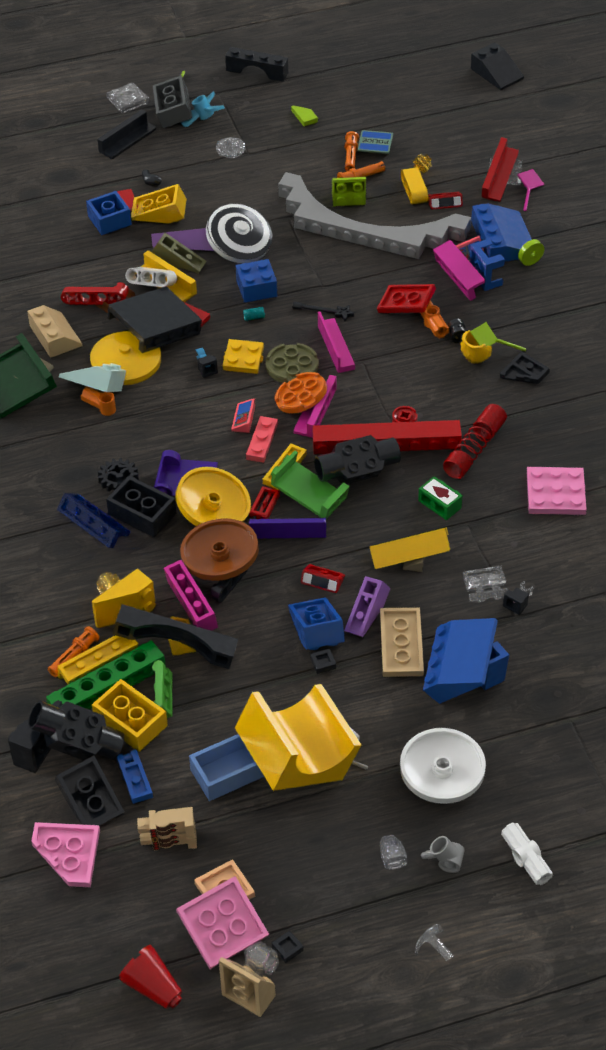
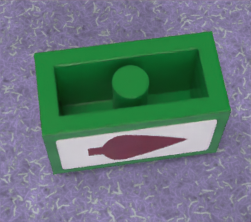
M434 476L419 488L418 501L445 520H448L462 508L463 495Z

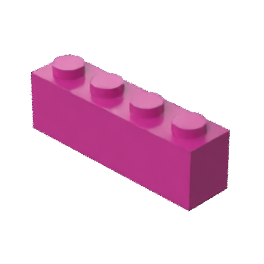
M179 560L164 567L167 582L193 625L211 631L218 628L214 611L183 561Z

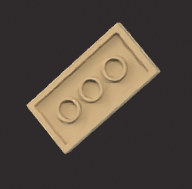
M420 607L380 608L383 677L424 676Z

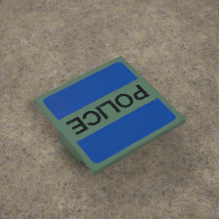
M362 130L357 151L389 154L393 133Z

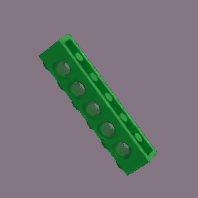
M150 640L145 644H141L136 649L124 653L112 662L104 664L99 669L87 673L84 677L69 683L60 690L52 692L46 697L47 703L53 704L59 700L63 704L68 701L90 710L92 709V704L120 679L130 686H134L154 675L153 663L161 660L165 664V656L154 642Z

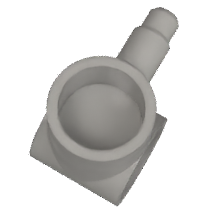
M440 836L432 842L430 850L422 852L421 857L422 859L437 858L439 860V867L442 870L456 873L460 871L465 849L462 845L451 842L446 836Z

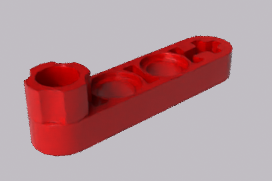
M122 282L117 283L114 287H65L61 293V300L66 304L103 305V302L112 304L125 300L129 293V287ZM86 293L90 298H84L81 294ZM103 293L106 296V298L102 299L98 296V294Z

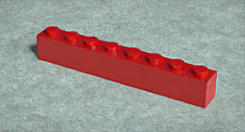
M460 420L312 426L314 454L331 453L336 443L372 435L377 441L394 437L400 451L455 449L462 440Z

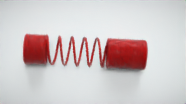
M489 404L469 429L468 433L464 435L459 445L455 447L454 451L444 461L443 469L450 477L461 479L470 469L471 465H473V460L477 459V454L482 453V448H485L487 445L486 442L491 441L504 424L507 414L501 406ZM470 434H475L478 439L485 442V446L481 447L478 442L470 438ZM465 440H470L476 447H479L481 449L480 452L477 453L472 447L466 445ZM460 446H466L469 451L476 454V458L472 459L470 455L461 450Z

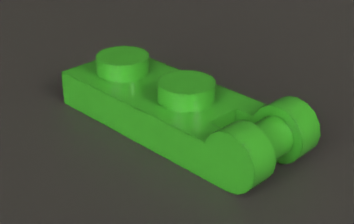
M157 660L152 665V669L155 671L154 703L166 711L167 718L172 717V672L161 660Z

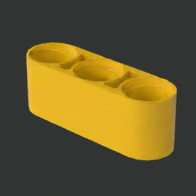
M418 167L402 169L401 179L410 203L428 202L427 188Z

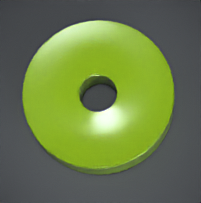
M536 239L526 242L518 253V259L526 266L535 264L544 254V245Z

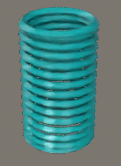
M263 307L243 310L245 321L265 318Z

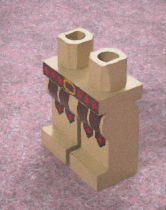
M193 807L162 810L157 813L155 810L149 811V817L137 818L141 845L152 844L153 850H160V847L170 848L173 845L188 844V849L197 848Z

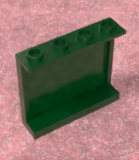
M23 333L16 336L19 342L18 345L0 354V419L57 387L51 373Z

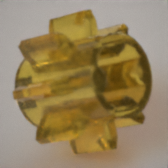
M421 153L413 160L415 164L413 168L418 167L419 171H422L424 174L432 167L430 163L432 159L428 154L423 156Z
M111 572L101 574L96 582L99 593H104L118 583L120 578L117 574L112 575Z

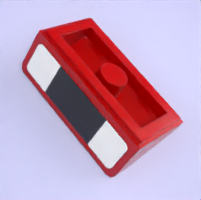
M460 192L428 194L430 209L461 207L463 205L462 194Z
M309 564L303 569L301 583L337 593L345 575Z

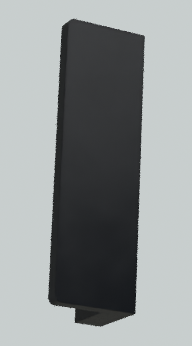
M142 109L98 138V150L110 159H114L154 132L156 126L147 122V112Z

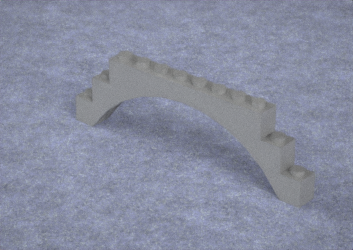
M285 172L278 183L279 197L286 198V212L294 214V228L416 259L420 258L425 247L435 249L447 242L448 239L464 242L471 228V217L456 213L434 222L412 226H378L361 223L343 217L318 202L307 190L300 175Z

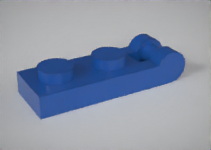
M131 750L130 753L125 755L119 754L116 760L132 803L153 798V792L137 750Z

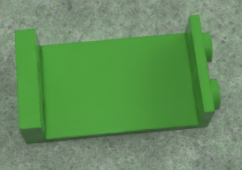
M294 451L290 456L287 455L283 459L279 467L276 466L272 470L271 485L319 517L327 519L347 498L350 486L343 482L337 489L326 481L321 482L316 474L296 462L298 452Z

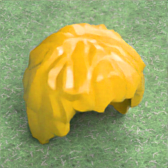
M470 330L462 335L461 351L469 362L473 364L482 363L491 356L492 346H486V344L479 346Z

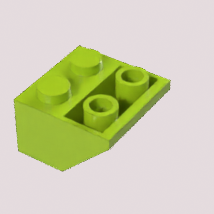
M366 177L333 178V206L366 205Z

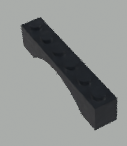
M123 604L121 605L113 635L129 640L158 637L181 642L200 653L210 664L230 669L238 642L237 638Z

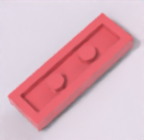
M260 416L246 453V460L265 462L278 426V419Z

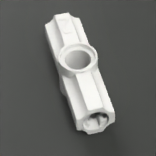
M518 823L508 824L502 830L501 835L512 849L516 863L526 869L536 885L547 883L552 878L553 873L541 857V851L537 843L528 839Z

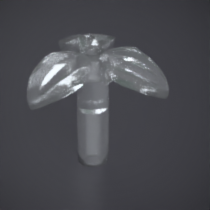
M434 924L419 937L415 946L416 955H418L422 944L429 942L446 961L453 956L435 936V934L443 932L440 924Z

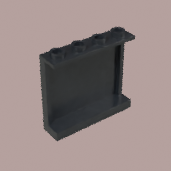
M167 286L109 304L107 319L117 318L139 339V350L142 353L198 335L201 332L202 319Z

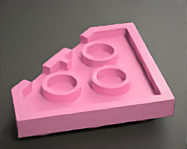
M35 822L31 840L33 847L68 886L91 887L100 827L98 825Z

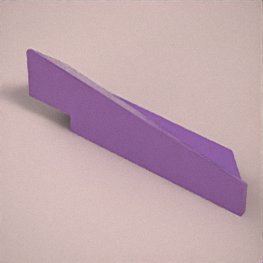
M206 228L165 232L188 249L214 251L208 242ZM164 233L151 234L153 247L156 246Z

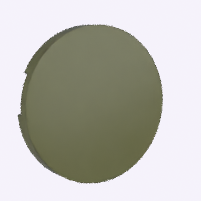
M297 343V345H278L266 357V370L274 380L281 383H288L300 373H317L319 368L317 353L309 346Z

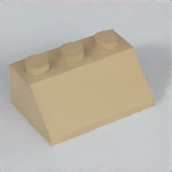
M45 305L28 310L30 327L50 358L83 346L62 312Z

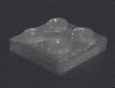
M134 82L107 92V98L121 113L149 103V97Z

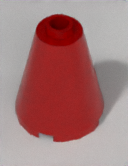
M147 945L138 952L140 956L136 959L132 958L120 973L119 979L122 983L166 1009L170 1006L175 1008L182 1000L180 996L182 990L155 948Z

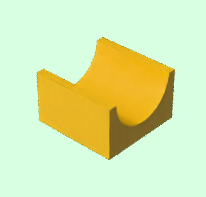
M322 684L314 685L308 695L297 704L277 712L270 710L260 692H252L235 726L237 733L273 791L343 780L361 747V743Z

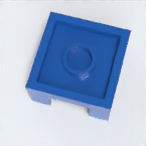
M489 239L470 244L469 262L485 279V283L480 285L484 291L503 285L502 278L491 281L492 270L504 266L505 259L500 254L488 258L481 249L492 245Z

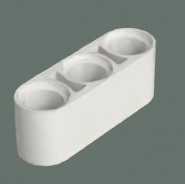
M147 267L130 268L126 271L125 275L129 283L156 287L172 286L177 281V275L174 271Z

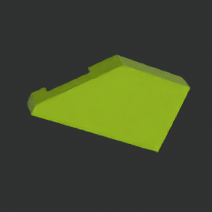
M291 106V111L303 126L318 122V117L311 109Z

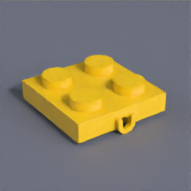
M229 339L224 356L223 370L258 374L260 363H263L264 343Z

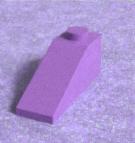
M365 576L344 631L363 637L380 613V608L384 607L391 588L381 580Z

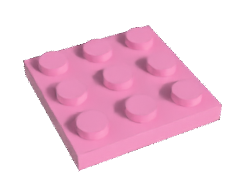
M527 467L529 514L586 515L583 468Z
M235 876L176 909L209 969L219 965L221 957L229 959L269 936L268 931Z

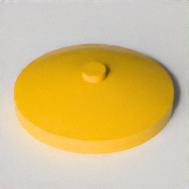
M121 331L100 339L91 350L90 362L91 367L103 366V364L110 365V363L120 365V369L127 370L123 385L140 383L155 374L161 364V351L159 347L142 353L139 350V339L130 331Z
M199 467L190 470L181 478L176 489V503L180 512L195 526L221 518L244 522L251 508L250 496L243 483L231 473L219 468Z

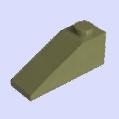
M165 232L152 250L153 254L172 266L199 273L206 263V260Z

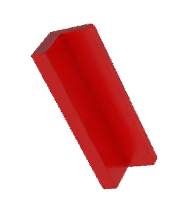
M501 137L482 186V198L500 202L519 154V150L507 147L506 138Z

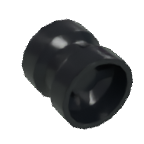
M453 319L447 325L454 343H461L462 335L467 331L465 323L462 319Z

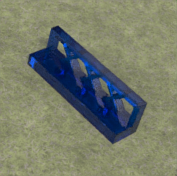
M64 493L57 508L59 512L108 548H114L119 536H129L131 532L80 494Z

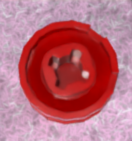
M410 406L397 407L392 414V423L417 422L418 419L416 410Z

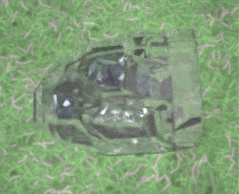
M393 835L383 836L380 840V853L385 868L392 870L407 865V855L402 841Z

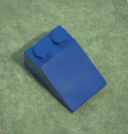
M326 597L288 605L299 639L306 650H316L321 646H335L338 643L345 642L343 620Z

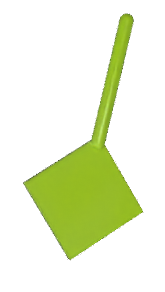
M487 322L470 331L479 346L482 344L491 346L498 342L524 352L526 351L524 347L496 338Z

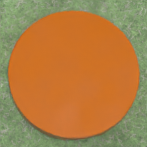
M316 372L297 374L296 378L288 383L284 382L278 388L275 394V402L282 412H303L322 400L327 392V383Z

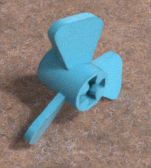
M214 91L207 98L205 95H202L192 101L194 110H191L192 118L182 121L183 127L190 126L198 117L201 120H205L211 117L214 111L225 108L224 105H210V101L215 95Z

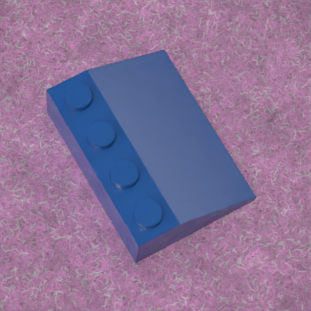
M489 203L472 206L471 222L477 236H480L481 241L489 239L492 242L491 246L483 248L487 257L490 258L500 254L505 259V262L518 260V253L521 247L526 242L532 240L520 212Z
M496 618L451 620L438 626L424 679L423 691L440 704L485 685L498 620Z

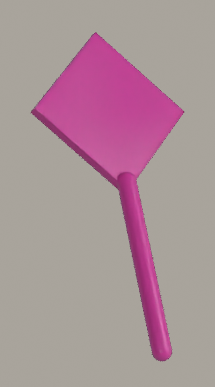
M534 169L517 174L527 188L524 211L527 210L530 190L544 185Z

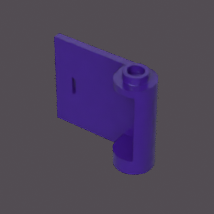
M165 450L162 453L154 488L176 498L177 486L187 472L199 467L217 468L218 462L181 460L180 454L176 451Z

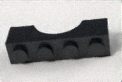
M230 47L225 55L226 71L241 73L247 66H256L261 68L269 79L283 82L289 73L288 58L280 55L244 50L237 47Z

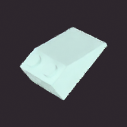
M110 363V365L103 364V366L60 373L59 377L104 392L122 391L127 370L120 369L121 366L118 364Z

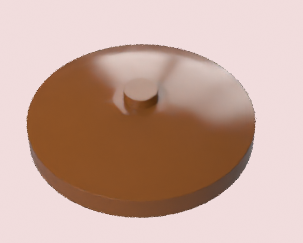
M228 518L214 519L196 526L185 536L180 548L181 559L189 573L200 579L210 581L225 580L243 573L254 563L259 552L258 539L254 530L242 521Z

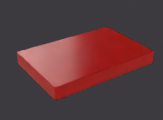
M434 284L389 285L377 307L378 313L425 312L436 287Z

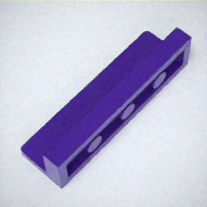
M326 518L250 519L249 526L256 533L257 539L326 538Z

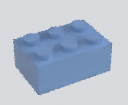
M239 734L189 755L190 770L209 801L264 777Z

